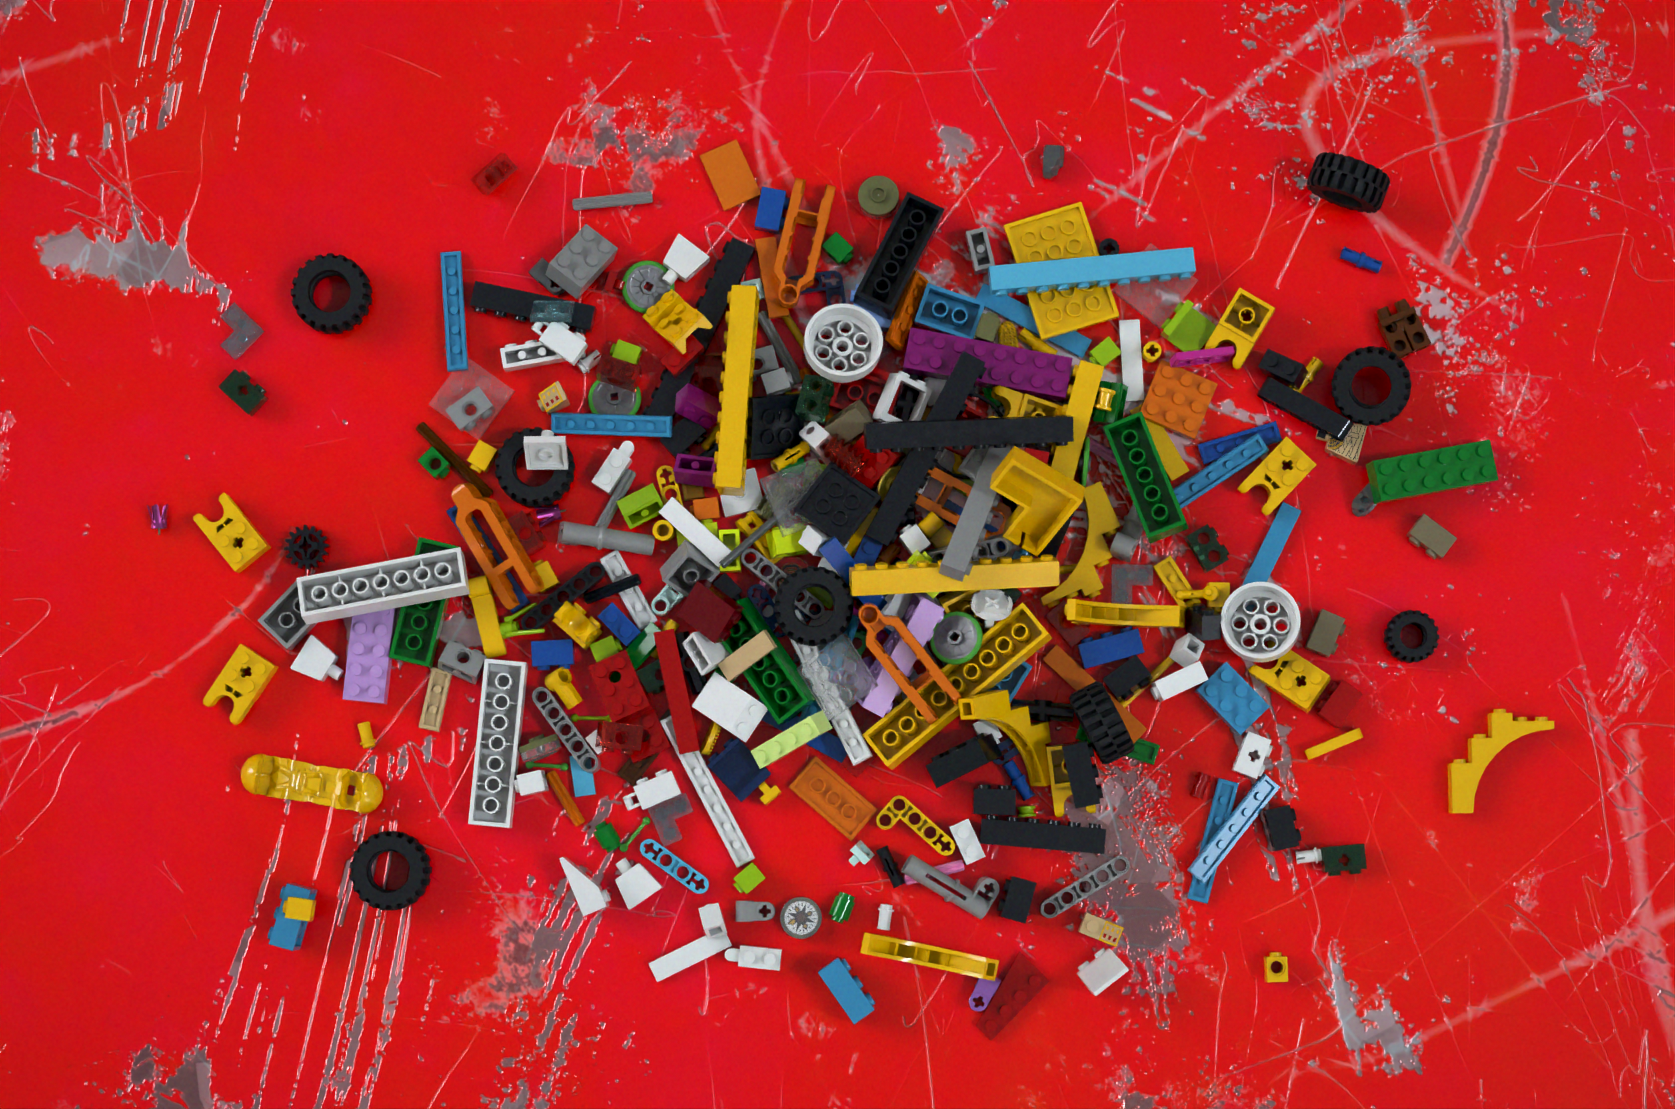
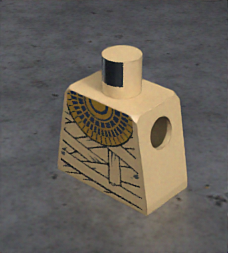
M1353 423V427L1343 442L1317 430L1315 439L1326 442L1325 452L1352 465L1358 462L1367 426Z

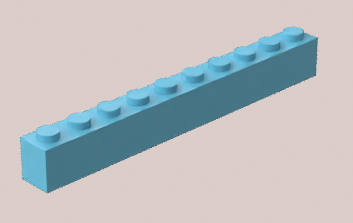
M1193 247L989 266L988 278L990 295L995 294L996 297H1004L1008 293L1015 292L1016 295L1028 294V291L1046 293L1049 289L1066 291L1069 290V287H1077V289H1087L1090 285L1108 287L1111 283H1118L1119 286L1130 284L1132 281L1144 284L1154 279H1158L1159 282L1169 281L1175 277H1179V280H1186L1195 274L1196 267Z

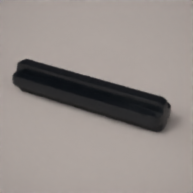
M634 574L585 593V602L591 604L640 585V576Z

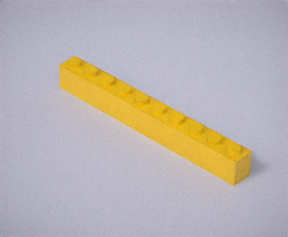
M1048 554L1041 555V558H1033L1028 555L1020 556V559H1012V557L1008 556L1000 557L999 560H991L988 557L979 558V561L970 562L973 564L969 576L965 575L962 582L939 573L942 560H938L937 563L921 560L917 561V564L900 561L896 562V565L879 562L875 563V566L858 563L854 567H849V587L852 596L1059 586V561L1053 555Z

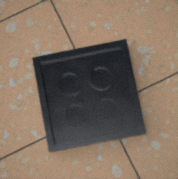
M805 394L749 397L747 459L777 458L784 454L786 449H792L803 441L799 432L804 428Z
M831 461L794 508V512L829 537L835 536L841 545L845 547L880 501L881 496Z

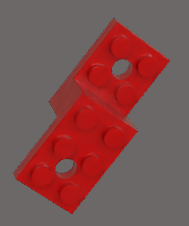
M626 649L588 666L610 719L617 726L634 764L672 747L647 690L643 688ZM613 672L621 674V679L617 683H613L610 680ZM642 731L649 732L650 737L646 742L639 740V734Z

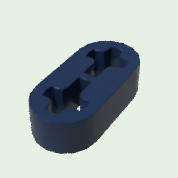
M1010 737L998 745L1000 751L1007 749L1008 752L1003 755V761L1000 759L993 760L995 764H1004L1020 753L1017 747L1012 750L1008 748L1013 744Z

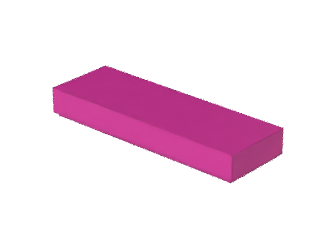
M1233 346L1178 352L1170 359V365L1172 368L1227 362L1235 352Z

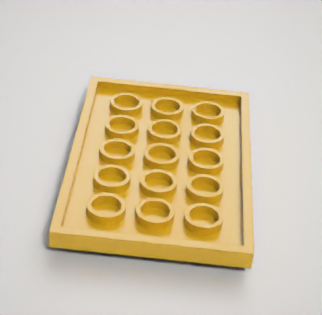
M1082 202L1003 226L1015 264L1099 256ZM1090 285L1087 289L1069 287V290L1066 291L1049 289L1046 293L1028 291V294H1026L1041 341L1116 319L1120 316L1110 286L1097 287V285Z

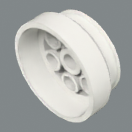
M833 304L821 309L810 319L804 336V354L810 366L823 378L836 383L856 381L868 375L877 365L883 347L882 331L876 319L866 310L851 304ZM847 329L849 333H843L840 330ZM828 335L830 339L826 340L823 339L821 336ZM863 341L865 345H858L856 342ZM843 347L847 351L841 352L837 348ZM823 353L826 354L827 357L821 358L818 356V354ZM858 359L861 360L863 363L856 364L853 360ZM841 366L843 367V370L839 371L836 370L834 367Z
M1269 582L1248 583L1236 589L1224 603L1221 612L1223 638L1228 647L1243 659L1252 662L1276 660L1285 655L1297 641L1300 632L1299 608L1294 598L1278 585ZM1253 604L1257 609L1254 612H1249L1245 609L1246 606ZM1269 606H1275L1278 610L1275 613H1269L1266 609ZM1237 621H1243L1245 627L1238 629L1234 624ZM1258 622H1263L1266 628L1258 630L1255 628V625ZM1282 623L1287 626V629L1285 631H1278L1276 626ZM1246 639H1252L1255 644L1247 647L1243 642ZM1272 640L1276 645L1273 648H1267L1264 643Z

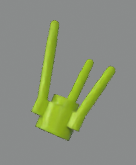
M535 602L511 616L504 617L505 622L500 623V632L504 639L518 635L545 632L542 628L520 630L519 623L513 621V619L537 606V603Z

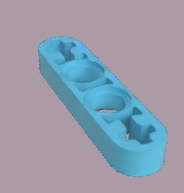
M646 839L641 843L640 851L643 856L697 894H702L708 890L709 881L704 875L653 839ZM653 843V849L657 852L659 851V848L663 850L658 855L657 860L653 859V857L655 856L654 853H645V844L649 845ZM664 854H668L672 858V863L669 866H663L660 862ZM685 866L688 868L689 875L686 878H680L677 875L679 867ZM693 872L697 874L694 877L696 880H704V889L696 890V884L692 881L690 885L686 883L691 878Z

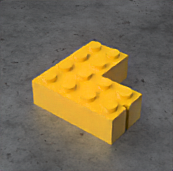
M1016 446L1011 449L992 473L989 487L1018 504V507L1004 524L1002 537L1019 545L1022 531L1025 532L1022 548L1037 557L1083 502L1085 487Z

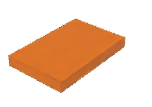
M737 139L700 155V159L724 212L761 195Z

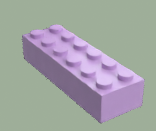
M913 593L909 606L901 620L922 647H924L926 641L929 642L933 637V629L936 624L942 621L945 609L936 600L925 594ZM894 629L887 638L883 648L908 678L913 672V664L917 657ZM876 658L857 691L855 699L862 707L883 718L892 709V701L896 695L898 696L901 693L902 689Z
M398 608L352 616L342 699L387 704L392 658H389V653L396 630Z

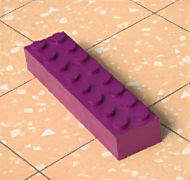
M910 328L902 372L948 380L962 351H965L985 362L984 367L987 368L981 379L977 378L974 383L975 386L983 388L1003 386L1023 394L1026 393L1041 399L1062 403L1066 398L1073 358Z

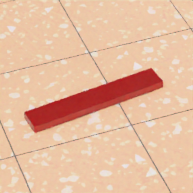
M674 628L655 632L653 634L679 755L698 751L700 748Z

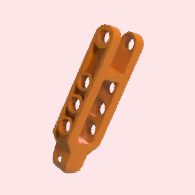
M801 178L795 179L773 269V276L780 286L778 301L782 307L794 308L797 306L800 293L814 283L836 186L826 184L819 213L800 210L806 180ZM796 223L816 227L814 237L812 238L810 255L807 259L806 272L798 281L787 279L784 274Z
M936 467L933 470L929 469L926 474L944 483V486L936 501L916 492L915 495L919 496L916 504L957 526L961 515L949 510L944 505L953 488L959 489L967 493L966 496H969L972 486ZM1000 501L997 508L992 507L994 511L1002 514L1004 520L998 531L992 533L987 530L985 537L1003 534L1004 524L1012 514L1011 507ZM1022 531V536H1021V542H1020L1019 545H1022V542H1023V536H1024V533H1025V532H1023V531Z
M471 483L457 485L451 495L458 508L455 523L500 601L507 609L512 610L520 603L513 591L514 587L506 575L507 572L515 568L523 584L532 594H536L544 589V583L496 500L482 496ZM475 509L482 511L508 556V559L499 565L492 555V549H489L485 543L482 532H479L472 520V512Z
M873 603L863 604L859 608L858 614L860 621L867 629L866 646L931 725L939 718L918 692L934 679L950 697L954 705L958 704V699L963 697L899 616L884 615ZM887 625L895 628L902 640L911 648L917 659L927 669L913 682L909 681L876 639L877 633Z

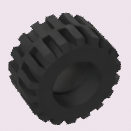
M1408 610L1394 616L1388 622L1387 629L1384 631V634H1386L1384 638V643H1387L1386 649L1390 650L1391 655L1397 657L1401 662L1412 663L1428 658L1429 655L1433 654V650L1437 648V640L1439 639V635H1437L1439 629L1438 626L1435 627L1433 618L1430 619L1428 614H1423L1418 610ZM1409 624L1417 626L1422 633V642L1419 647L1414 649L1406 647L1400 637L1402 628Z

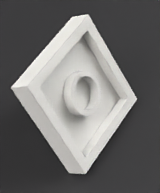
M551 430L542 431L541 436H524L523 443L527 470H568L566 436H554V432Z
M755 468L746 470L744 496L720 495L725 518L747 513L751 510L754 511L763 499Z

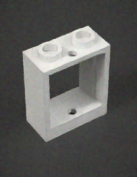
M905 372L890 373L872 419L878 422L903 421L888 414L901 382L920 392L908 420L920 421L933 390L926 387L927 383L916 379L914 381L910 379V375Z
M1198 661L1151 683L1152 688H1150V691L1155 700L1158 699L1159 702H1162L1209 679L1201 662Z

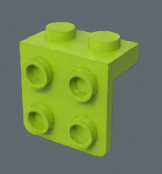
M1188 299L1185 303L1180 301L1174 309L1176 315L1172 320L1169 317L1161 326L1164 330L1160 334L1182 352L1200 350L1216 328L1215 324L1192 308L1194 303Z

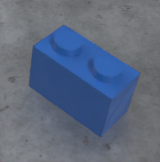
M762 187L754 226L755 230L779 234L780 229L784 228L786 217H782L784 209L788 210L790 200L789 197H786V191Z
M613 602L597 616L626 647L641 633Z
M573 639L531 641L532 666L537 667V671L550 670V666L570 669V665H575Z

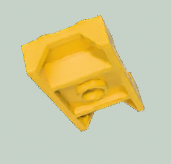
M673 289L664 293L661 299L654 306L648 308L642 316L658 334L682 354L686 353V338L698 327L706 329L713 327L702 313L692 308Z

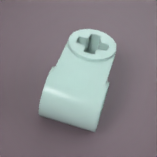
M666 584L651 603L652 611L657 616H665L686 596ZM663 601L667 606L664 611L660 612L655 609V604Z

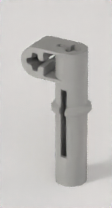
M1134 503L1128 516H1124L1125 523L1121 532H1117L1110 549L1113 557L1125 562L1131 561L1144 530Z
M562 521L559 526L557 543L572 546L588 545L596 547L597 550L607 548L651 556L654 549L655 536L605 528V525L596 527Z
M913 854L908 857L901 870L902 873L944 897L945 902H952L980 920L986 915L1000 890L998 882L988 876L979 878L971 890L962 885L959 879H952ZM926 874H930L931 876L950 886L954 890L963 894V898L961 899L960 897L946 890L942 886L928 879L927 877H925ZM985 884L991 887L990 891L984 888ZM978 891L984 892L989 898L986 900L977 894Z

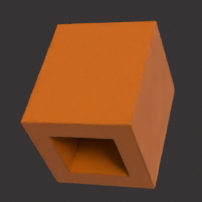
M718 497L693 500V505H690V513L699 521L706 519L719 520Z

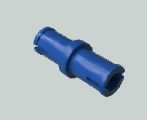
M1345 246L1339 259L1356 264L1358 268L1363 267L1375 273H1378L1382 266V261L1366 256L1364 252L1359 253Z
M1013 759L1002 765L1011 779L1010 783L1012 786L1015 785L1023 801L1035 795L1025 780V774L1022 775Z

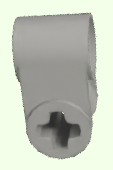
M736 901L735 922L770 920L775 915V907L770 902ZM764 905H767V909H771V913L767 914V917L760 913V909H764Z

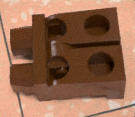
M1405 299L1394 303L1397 314L1391 315L1387 306L1377 310L1379 320L1377 326L1389 351L1396 353L1400 359L1410 355V353L1413 354L1430 346L1431 341L1416 314L1414 306L1410 308Z

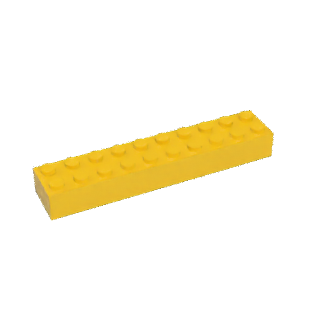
M732 285L731 291H728L727 303H729L730 311H726L728 331L724 332V343H726L727 351H723L722 355L725 371H721V383H723L724 389L719 393V403H721L722 411H718L717 418L720 431L716 432V444H718L719 451H715L714 464H716L717 472H713V484H715V489L718 490L719 495L744 496L748 404L753 390L760 301L757 286Z
M1022 602L1006 619L999 621L983 635L981 647L972 659L962 664H947L941 670L963 698L987 692L1049 642L1052 637ZM934 679L918 691L939 719L930 725L907 697L862 734L884 764L891 770L960 715L959 703L954 705L950 697Z

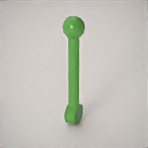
M531 760L526 762V767L529 769L544 767L558 768L566 771L569 768L567 763L560 765L534 763Z
M644 817L642 820V824L631 835V837L626 841V843L620 845V850L622 852L627 851L628 845L639 834V832L644 828V826L650 824L651 820L649 817Z

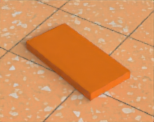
M816 756L789 786L792 791L850 841L854 839L878 811L876 807Z

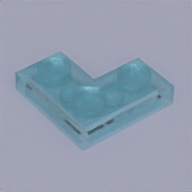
M235 302L220 316L234 330L220 346L237 360L260 337L264 330Z
M1111 565V603L1132 604V586H1153V565Z
M686 792L648 808L663 847L683 839L675 820L694 812Z

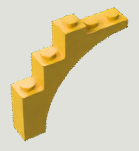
M1101 481L1086 487L1084 490L1083 501L1086 506L1088 521L1087 539L1078 565L1060 586L1039 599L1042 606L1048 605V608L1059 604V599L1061 598L1071 599L1078 596L1077 591L1079 590L1083 598L1089 596V599L1100 595V590L1104 588L1094 566L1097 565L1100 568L1109 564L1108 560L1112 558V555L1103 535L1106 534V537H1110L1118 532L1117 529L1121 525Z
M1067 599V604H1065L1064 608L1067 620L1074 624L1133 626L1137 628H1185V607L1115 604Z
M991 690L958 699L961 720L980 719L990 722L1004 731L1015 743L1027 768L1030 786L1051 785L1045 745L1051 742L1048 722L1031 723L1028 706L1010 707L1008 690Z
M1493 709L1494 713L1488 714V738H1486V734H1473L1474 738L1468 739V763H1466V759H1453V763L1448 764L1449 813H1473L1474 797L1478 782L1493 757L1507 744L1523 735L1554 729V721H1548V717H1535V721H1527V717H1514L1513 721L1512 713H1506V709Z
M864 932L860 953L923 965L992 981L996 979L999 960L866 932Z

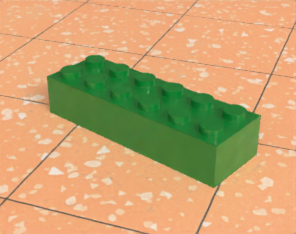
M1142 412L1103 426L1149 543L1151 544L1189 529Z
M1490 440L1380 459L1366 464L1374 504L1483 485L1498 480Z
M419 537L414 556L458 548L459 546ZM450 598L401 607L389 658L432 668Z
M749 597L739 599L736 602L744 607L740 613L742 615L741 619L733 625L730 630V637L723 641L722 644L731 655L761 631L767 630L777 647L744 671L743 674L778 725L789 722L817 700L818 696Z

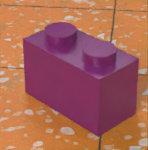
M687 383L676 393V413L707 429L717 422L718 411H721V403H719L718 398L690 383Z
M677 453L673 470L676 483L715 488L713 472H717L716 464H714V458Z

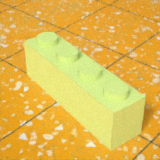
M823 710L754 748L751 750V753L759 768L762 769L832 729V726Z

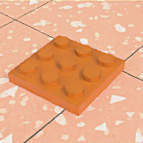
M1161 359L1139 412H1142L1145 420L1194 440L1213 397L1217 383L1183 368H1172L1169 362Z

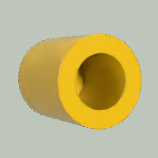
M660 520L653 526V535L658 540L670 541L676 535V528L669 521Z

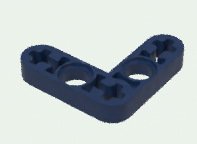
M837 271L816 273L815 278L819 281L818 287L815 289L807 288L800 293V295L826 292L828 306L832 305L830 302L831 297L839 295L842 298L841 304H846L843 279ZM804 275L791 276L787 279L798 281ZM832 275L839 279L836 285L827 282L825 283L826 287L822 288L821 276H825L824 280H830Z
M751 585L747 590V597H749L776 637L785 636L786 634L783 631L781 634L774 632L775 624H778L774 610L775 603L762 585ZM754 588L756 590L762 591L760 593V597L762 598V600H764L765 598H767L768 600L766 602L761 603L759 607L756 604L760 602L757 597H752V594L754 593ZM765 605H770L773 608V614L769 617L764 616L762 613ZM817 605L816 611H809L812 615H818L821 612V609ZM801 612V614H802V616H803L805 622H807L808 620H810V618L806 617V616Z

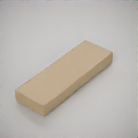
M763 630L720 662L718 666L728 682H730L774 650L777 645L767 630Z
M432 667L419 728L440 732L452 674Z

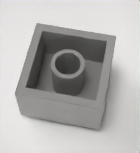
M685 539L660 568L663 582L688 597L697 581L707 579L709 582H712L720 573V569L695 545Z

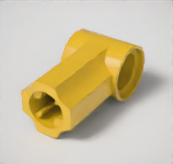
M560 667L548 674L544 681L550 691H556L569 710L583 699L571 683L572 675L570 671Z

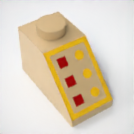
M559 381L538 394L540 400H537L541 411L546 410L548 415L571 405Z
M1085 912L1078 932L1117 947L1124 928Z

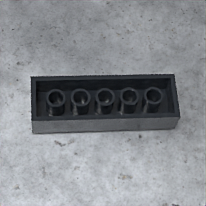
M907 192L855 292L853 303L891 320L943 218L944 208Z

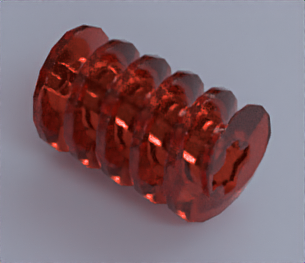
M836 433L826 444L823 455L826 458L830 457L832 463L836 462L838 468L843 467L842 470L845 473L849 472V476L854 478L865 469L869 458L863 461V453L856 456L858 449L855 448L850 451V443L843 446L845 439L842 438L840 441H837L839 434Z

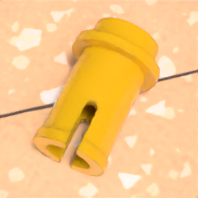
M370 722L358 724L357 727L359 728L362 741L360 745L363 746V749L376 746V739L373 737Z

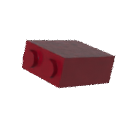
M707 579L696 582L677 615L713 643L726 641L730 637V630L741 619L742 615L740 613L744 607Z

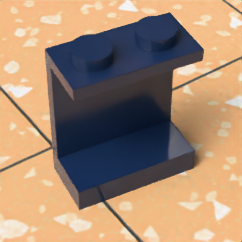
M737 737L735 740L733 738L729 739L723 745L725 749L720 754L718 752L714 753L708 759L710 764L707 766L743 802L771 775V772L766 767L759 768L751 751Z

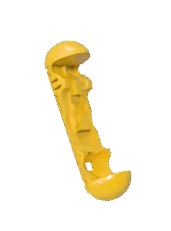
M261 753L249 757L241 768L243 786L247 791L255 795L261 794L267 797L303 802L310 801L319 805L331 806L335 809L357 811L361 814H367L375 810L383 798L381 781L372 773H361L345 768L315 766L306 762L277 756H267ZM349 785L356 786L354 796L347 795Z

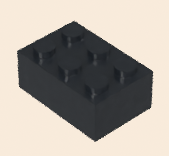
M981 733L931 758L932 763L926 765V768L936 788L1003 755L992 733L987 736Z
M1086 739L1062 744L1075 808L1100 804V798L1104 797L1101 784H1096L1095 778H1098L1099 774L1097 765L1092 764L1091 757H1095L1092 743L1088 744Z

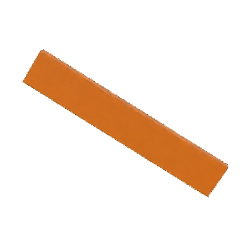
M1057 644L1043 658L1076 691L1096 681ZM1109 694L1134 744L1147 728Z

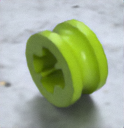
M1036 806L1017 807V810L1020 811L1018 817L1036 816V813H1034Z

